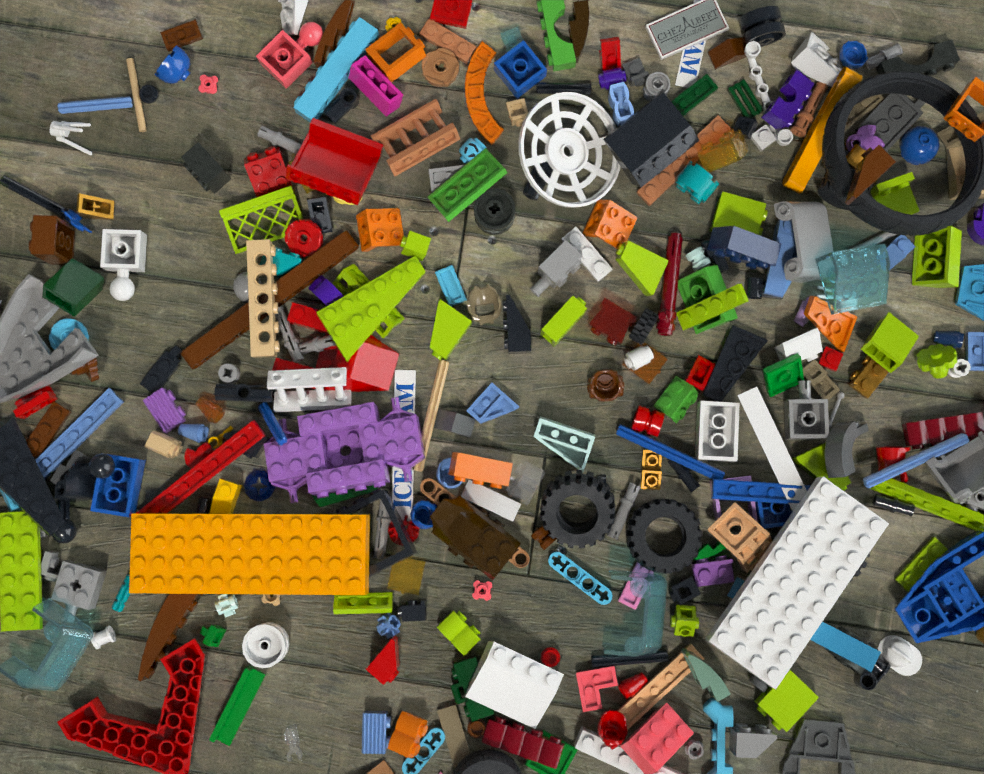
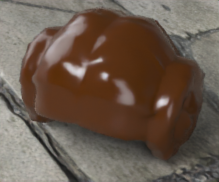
M612 369L595 371L592 377L588 378L587 390L589 398L605 402L622 397L624 395L623 377Z

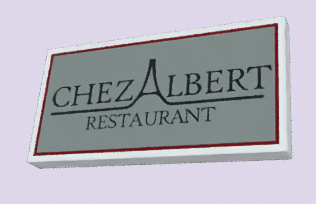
M716 0L698 1L645 26L660 60L729 30V26Z

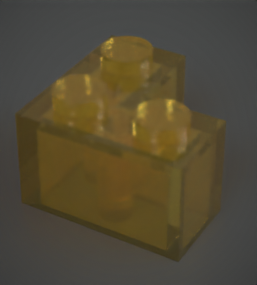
M733 129L723 133L718 142L712 143L710 141L701 146L702 148L697 154L703 168L710 173L738 162L746 155L749 149L741 130L735 132Z

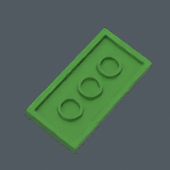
M485 148L430 194L428 199L445 219L450 222L508 172Z

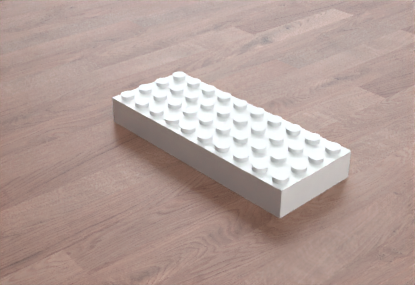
M817 477L705 640L776 690L889 523L825 477Z

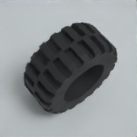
M570 470L565 472V476L561 474L556 476L555 481H550L547 489L544 490L540 506L542 526L544 530H549L548 535L552 539L557 538V543L560 545L566 543L569 548L577 545L579 549L585 548L586 544H589L591 547L596 545L597 539L602 541L605 538V533L609 534L615 520V498L613 493L610 492L611 488L609 485L603 484V479L600 476L595 478L593 477L594 473L588 471L587 474H583L582 470H576V473L572 474ZM569 496H584L595 504L596 514L586 522H572L561 514L559 510L560 503Z
M655 499L642 504L640 508L633 512V516L627 523L626 543L630 554L641 566L656 573L670 574L683 570L682 568L688 567L692 563L691 561L698 556V549L702 546L701 536L703 534L699 527L701 525L699 519H696L695 513L688 509L685 504L676 500ZM657 518H670L681 529V543L672 553L658 554L646 542V530L649 524Z

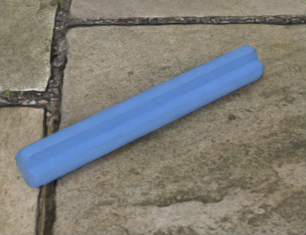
M130 96L58 103V111L61 114L133 107V99Z

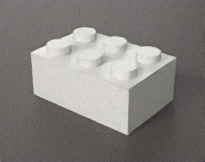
M697 402L695 459L736 462L738 460L740 403Z

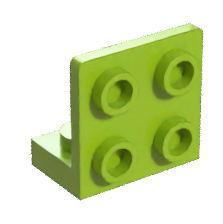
M912 172L876 184L870 190L872 197L876 201L892 210L911 215L919 212L909 184L915 179Z

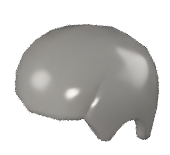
M243 272L234 279L233 289L236 296L242 302L248 303V273ZM259 278L258 283L262 285V282Z

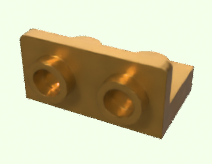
M867 355L861 363L863 365L859 371L856 370L850 376L851 382L848 384L866 399L871 396L889 373Z

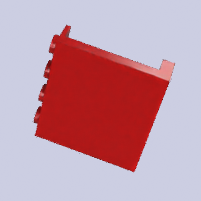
M312 118L306 138L292 164L287 165L286 179L321 191L329 196L342 199L347 203L358 205L382 157L384 145Z

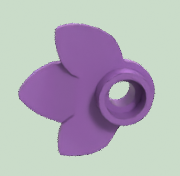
M875 125L860 127L856 134L849 136L846 140L848 151H851L854 147V140H857L859 146L865 151L870 147L874 150L878 145L883 148L885 144L879 137L874 136L876 131Z

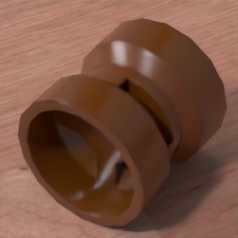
M541 526L531 537L540 543V547L544 551L557 538L552 539L548 535L549 530L546 531Z

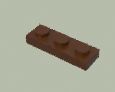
M53 401L26 441L35 459L48 448L72 413L56 401Z

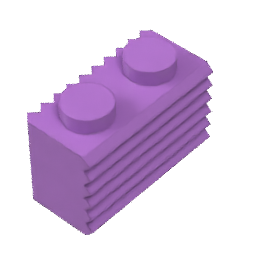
M160 388L145 398L143 402L162 432L168 433L186 421L184 418L186 413L180 405H176L174 402L176 397L170 389L167 391L165 388Z

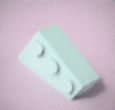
M540 416L534 437L575 468L582 470L583 473L595 434Z

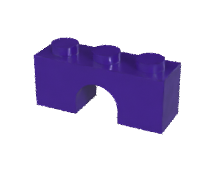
M796 70L786 79L779 90L786 96L787 102L778 97L768 106L761 118L778 132L784 127L788 128L794 121L793 116L798 114L803 108L802 102L806 101L812 94L810 90L814 83L799 70Z

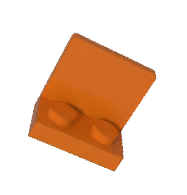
M598 200L583 234L588 237L600 238L617 249L620 244L628 241L637 217L611 200Z
M398 208L365 209L356 215L362 252H369L376 247L400 246L404 234Z

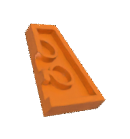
M810 296L803 314L839 352H845L857 316L816 296Z

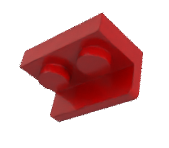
M48 385L16 401L17 409L13 410L16 418L26 419L53 403V401L58 400L51 386Z

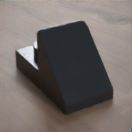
M327 197L307 198L311 221L318 225L322 233L333 232L329 212L330 205Z

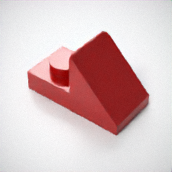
M619 37L600 39L601 50H599L602 71L621 68Z
M698 355L684 381L703 391L715 364Z

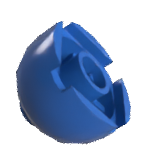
M176 45L173 48V52L165 58L154 75L169 84L177 83L180 80L185 81L191 73L188 71L190 67L188 55Z
M916 126L909 129L899 142L901 155L907 162L913 165L928 163L936 156L939 149L937 134L926 126Z

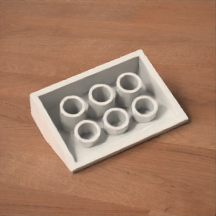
M488 641L465 697L535 729L554 698L564 674L496 642Z

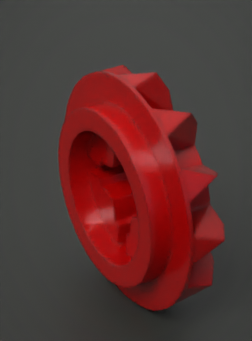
M405 515L402 521L406 526L408 523L410 524L407 531L412 542H415L419 535V527L414 525L412 520L407 521L408 515ZM391 521L388 527L389 537L395 544L403 546Z

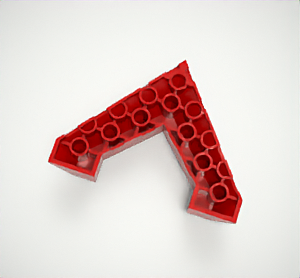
M195 638L160 659L169 673L170 679L158 725L110 714L97 696L57 721L66 738L74 742L78 741L86 744V746L111 753L115 757L137 765L147 766L162 774H189L205 654Z

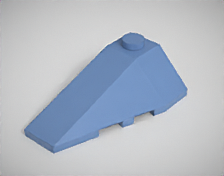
M778 220L775 225L773 241L781 243V248L776 266H768L763 294L782 298L792 282L786 280L784 272L786 262L798 257L792 220Z

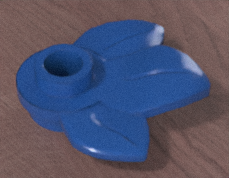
M63 209L60 210L66 216L64 219L82 232L86 230L92 233V231L79 222L82 217L73 210L69 209L67 212Z

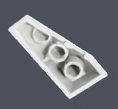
M278 0L282 4V11L280 13L282 29L288 35H298L308 0Z

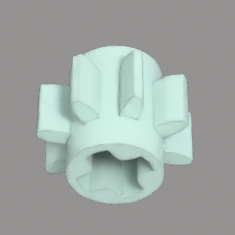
M229 594L217 596L219 600L215 601V607L219 615L224 614L226 618L236 614L235 609L239 608L234 594L230 596Z

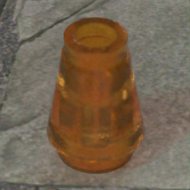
M201 397L196 402V406H198L209 422L215 424L223 418L225 412L221 406L205 397Z

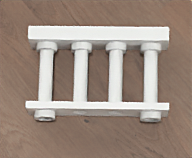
M346 367L268 371L267 389L277 390V392H274L275 412L331 410L351 406L352 404L351 390H343V386H346L347 381ZM335 386V390L324 391L323 388ZM315 387L316 390L305 391L304 388ZM296 388V391H285V389Z

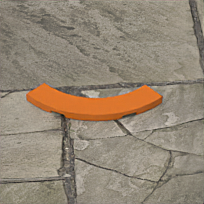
M482 41L472 55L466 72L465 98L469 115L475 127L484 139L493 145L504 132V129L498 125L488 111L484 97V80L488 67L496 56V52Z

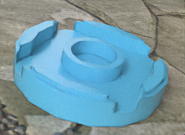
M66 318L59 320L51 328L52 331L49 334L50 345L55 350L75 328L80 329L88 339V331L81 322L75 319Z

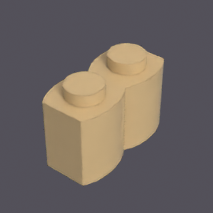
M155 430L151 432L145 444L147 449L167 458L178 457L183 448L181 441Z

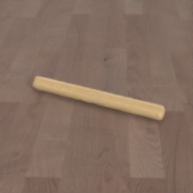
M440 360L421 433L425 459L413 466L415 471L422 472L449 367V362L445 360Z

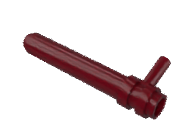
M670 233L667 241L666 259L669 261L664 270L661 304L658 311L659 322L656 323L657 334L662 336H672L676 326L674 324V320L677 317L675 308L683 244L682 234Z

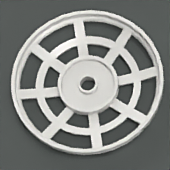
M573 92L556 93L538 102L524 119L518 141L521 166L531 186L546 200L568 208L587 206L604 197L614 185L621 167L613 155L610 173L600 169L602 162L601 146L606 144L603 140L605 137L599 138L594 127L586 119L593 110L603 121L609 134L616 129V126L610 115L596 101L585 95ZM558 100H573L584 104L585 107L580 115L567 111L560 112ZM551 102L552 114L544 118L538 126L532 123L530 119L539 108ZM561 118L575 120L573 128H563ZM554 120L556 131L548 136L542 129L547 123ZM582 126L590 133L592 141L586 142L585 138L579 133ZM526 128L534 134L531 143L532 158L525 159L524 155ZM538 138L546 143L545 154L537 156L536 147ZM564 147L569 148V157L564 154ZM595 148L596 151L594 165L587 162L588 149ZM548 162L553 169L550 178L544 173L539 163ZM534 165L541 178L548 183L546 192L534 181L529 172V166ZM583 168L591 172L584 181L579 183L576 176L577 172ZM559 175H568L572 186L558 184ZM596 175L605 179L604 186L592 197L586 199L582 188L589 185ZM554 189L575 191L579 202H563L552 198Z

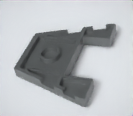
M803 718L780 774H800L801 758L840 762L839 774H855V766L851 758L844 723Z

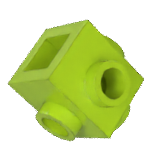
M676 605L674 615L670 617V627H673L674 635L694 637L695 629L699 628L696 606Z

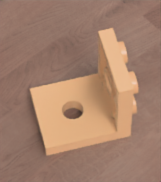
M734 503L707 529L712 536L737 558L741 568L746 573L754 569L772 543L770 533L737 503ZM738 525L741 527V532L736 535L730 532L731 528Z

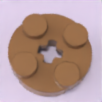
M438 48L427 53L422 61L423 76L433 86H450L459 74V63L454 53L444 48ZM440 64H444L445 70L439 72L438 69L435 68L436 65L440 66Z

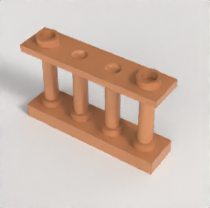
M437 99L371 135L373 141L384 145L383 147L390 157L386 161L394 177L460 140L455 125L451 123L446 126L439 116L442 114V110ZM433 119L440 130L429 135L423 124ZM416 128L423 140L413 145L406 133ZM400 137L407 149L396 154L390 143Z

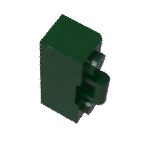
M476 655L454 662V668H451L454 679L459 681L450 685L455 703L457 705L466 702L463 708L466 717H470L471 721L494 714L493 709L467 697H462L459 690L461 686H463L465 694L479 664Z

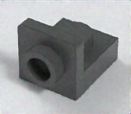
M640 58L622 64L623 71L625 70L626 79L630 87L634 85L639 87L646 83L649 73L648 71L645 72Z

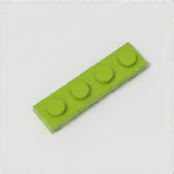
M741 283L677 312V317L684 331L747 303L749 300Z

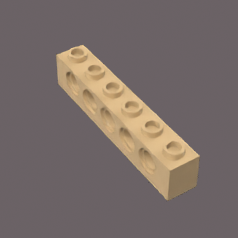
M270 239L246 240L251 357H277V352H280V343L276 341V333H279V322L275 321V314H278V302H275L274 295H277L278 289L277 283H274L277 267L276 264H273V256H276V247L272 245ZM260 256H266L267 258L264 265H258L257 263ZM266 275L268 278L267 282L263 285L259 284V277ZM262 294L268 295V301L265 304H260L259 297ZM263 313H268L269 320L266 323L260 322V316ZM268 332L270 339L263 343L260 337L263 333Z

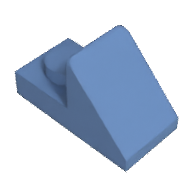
M899 235L873 260L887 273L903 260L915 246L905 235Z

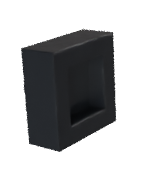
M739 116L731 133L736 137L751 139L758 123L756 119Z

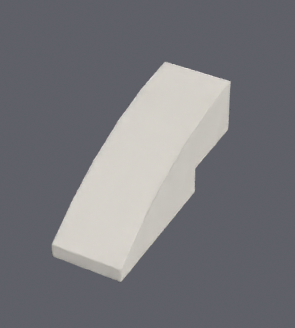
M468 480L461 495L464 499L511 521H514L521 506L520 503L482 485L472 484L471 480Z

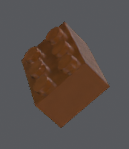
M33 215V221L30 222V230L32 232V238L29 241L30 254L52 265L67 264L74 258L76 228L58 216Z

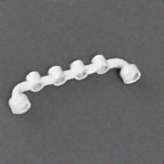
M751 41L746 45L744 53L747 56L751 69L749 77L755 80L757 85L755 94L762 99L764 113L767 109L766 106H769L773 101L770 100L767 93L769 90L768 85L763 82L761 76L762 68L757 65L755 60L761 51L759 43ZM768 124V128L771 132H774L779 145L787 146L793 139V134L790 130L783 129L778 132Z

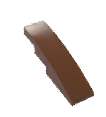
M344 0L328 23L313 60L317 68L324 66L328 51H335L339 35L346 36L348 33L355 0Z

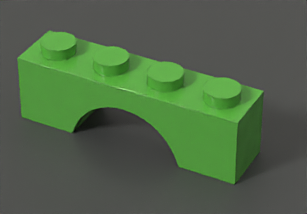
M564 0L536 1L538 13L541 12L542 19H540L541 30H545L546 34L543 37L544 46L549 49V54L547 55L548 65L552 66L553 72L575 68L576 58L573 43L560 39L554 30L555 22L565 13Z

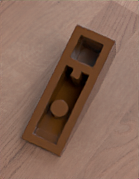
M880 145L874 150L870 147L861 155L864 159L857 165L845 203L847 205L852 203L896 162Z

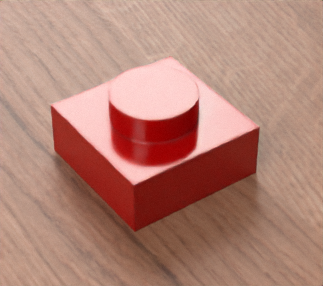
M825 346L818 363L822 367L836 372L843 353Z

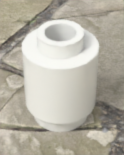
M641 345L626 353L624 362L628 369L632 368L635 371L650 363L654 355L648 345Z

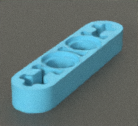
M553 552L549 555V565L601 605L611 602L612 592L560 552ZM560 555V560L564 564L566 560L570 562L565 566L563 572L560 571L562 566L552 564L554 562L553 556L558 557ZM569 567L577 568L578 574L576 577L570 578L567 575ZM587 578L593 581V587L589 590L584 589L582 585L583 580ZM597 584L600 585L598 590L601 592L606 590L608 592L607 600H599L600 595L596 592L594 596L591 594L596 589Z

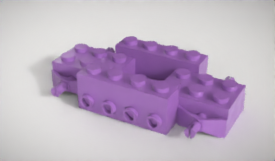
M395 397V399L391 398L393 410L381 420L379 409L374 402L297 416L300 435L287 430L286 419H279V425L288 441L281 446L278 445L273 436L264 443L269 482L273 486L288 490L290 503H297V491L306 483L308 493L317 496V498L329 497V493L335 492L336 495L348 493L347 490L351 489L363 491L367 490V486L374 485V488L384 487L386 483L390 482L388 465L402 469L404 482H408V479L413 481L411 475L412 467L425 459L419 417L417 414L402 410L399 397ZM344 446L351 448V453L348 456L341 454V449Z

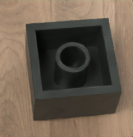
M199 142L181 156L185 161L182 165L207 192L211 190L215 194L231 180Z

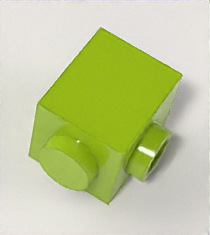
M409 231L407 236L403 235L400 243V247H403L401 254L411 258L416 255L418 260L423 261L431 238Z

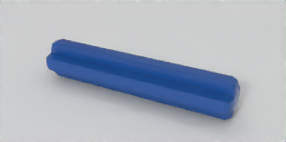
M263 402L258 406V409L276 442L282 446L284 443H287L288 439L269 405Z

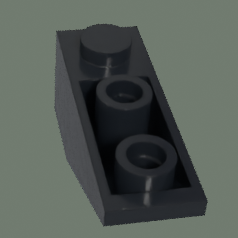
M506 295V300H502L503 312H507V319H503V330H507L508 338H504V349H508V354L531 353V332L511 296Z

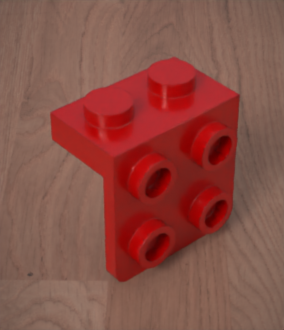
M275 146L266 148L265 152L259 154L257 152L250 153L246 156L247 158H244V166L257 197L292 186L291 180L286 179L287 168L280 147L275 148Z

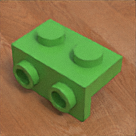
M675 376L655 403L654 408L665 413L666 416L677 424L679 420L684 418L690 405L695 403L699 393L694 386Z

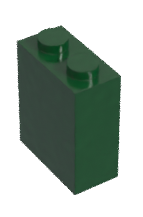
M72 258L43 285L42 297L75 317L103 290L104 277Z

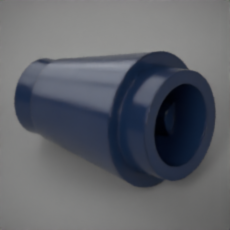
M936 330L933 342L952 346L954 349L961 348L964 333H960V331Z

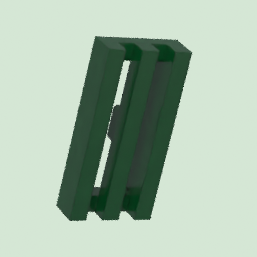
M745 79L727 89L743 117L752 119L764 111ZM734 90H737L743 102L749 109L751 115L747 113L746 109L744 108L743 104L739 100Z

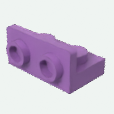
M727 555L716 556V560L708 561V558L696 560V563H692L693 578L697 587L734 582L733 559L727 558Z

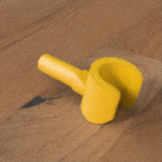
M229 426L219 436L211 437L208 443L216 439L217 445L213 448L220 447L223 443V435L231 432L233 428Z

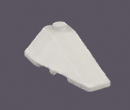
M813 32L807 36L791 60L795 70H799L804 75L831 87L842 70L840 60L837 57L835 59L832 58L827 52L830 48Z

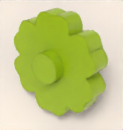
M942 344L930 345L928 349H922L916 355L918 368L923 372L929 371L932 377L936 379L946 377L949 369L953 368L958 362L956 349L952 346L944 347Z

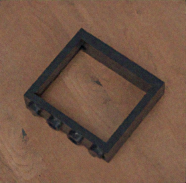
M380 488L370 493L371 496L366 499L361 497L353 501L354 505L347 508V506L336 510L337 514H352L379 499L382 500L405 549L369 567V577L418 553L388 490H381Z

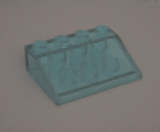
M885 244L831 252L815 259L831 315L887 304L890 259Z

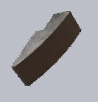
M588 0L573 2L574 20L569 21L568 24L570 42L573 43L576 63L579 62L583 53L588 33Z

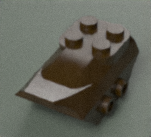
M460 495L456 499H443L430 516L433 523L431 533L449 546L447 550L457 557L459 554L465 558L463 562L470 568L475 566L493 580L515 553L521 542L503 529L505 525L498 519L491 520L488 517L490 513L482 507L477 509Z

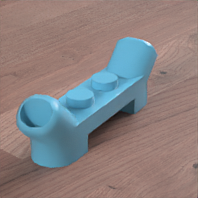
M710 698L703 705V711L714 722V729H711V740L714 741V749H711V761H714V767L707 774H733V767L725 763V727H733L732 705H721L719 701L717 702L714 698Z

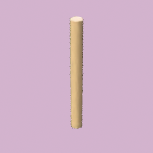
M128 58L126 62L139 132H146L135 63L133 58Z

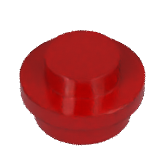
M553 647L545 648L541 653V661L547 667H554L560 661V654Z

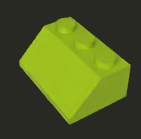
M947 226V228L933 233L915 236L912 273L913 286L953 288L959 286L961 230Z

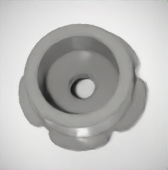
M690 740L687 746H685V753L691 759L700 758L704 754V746L700 741Z

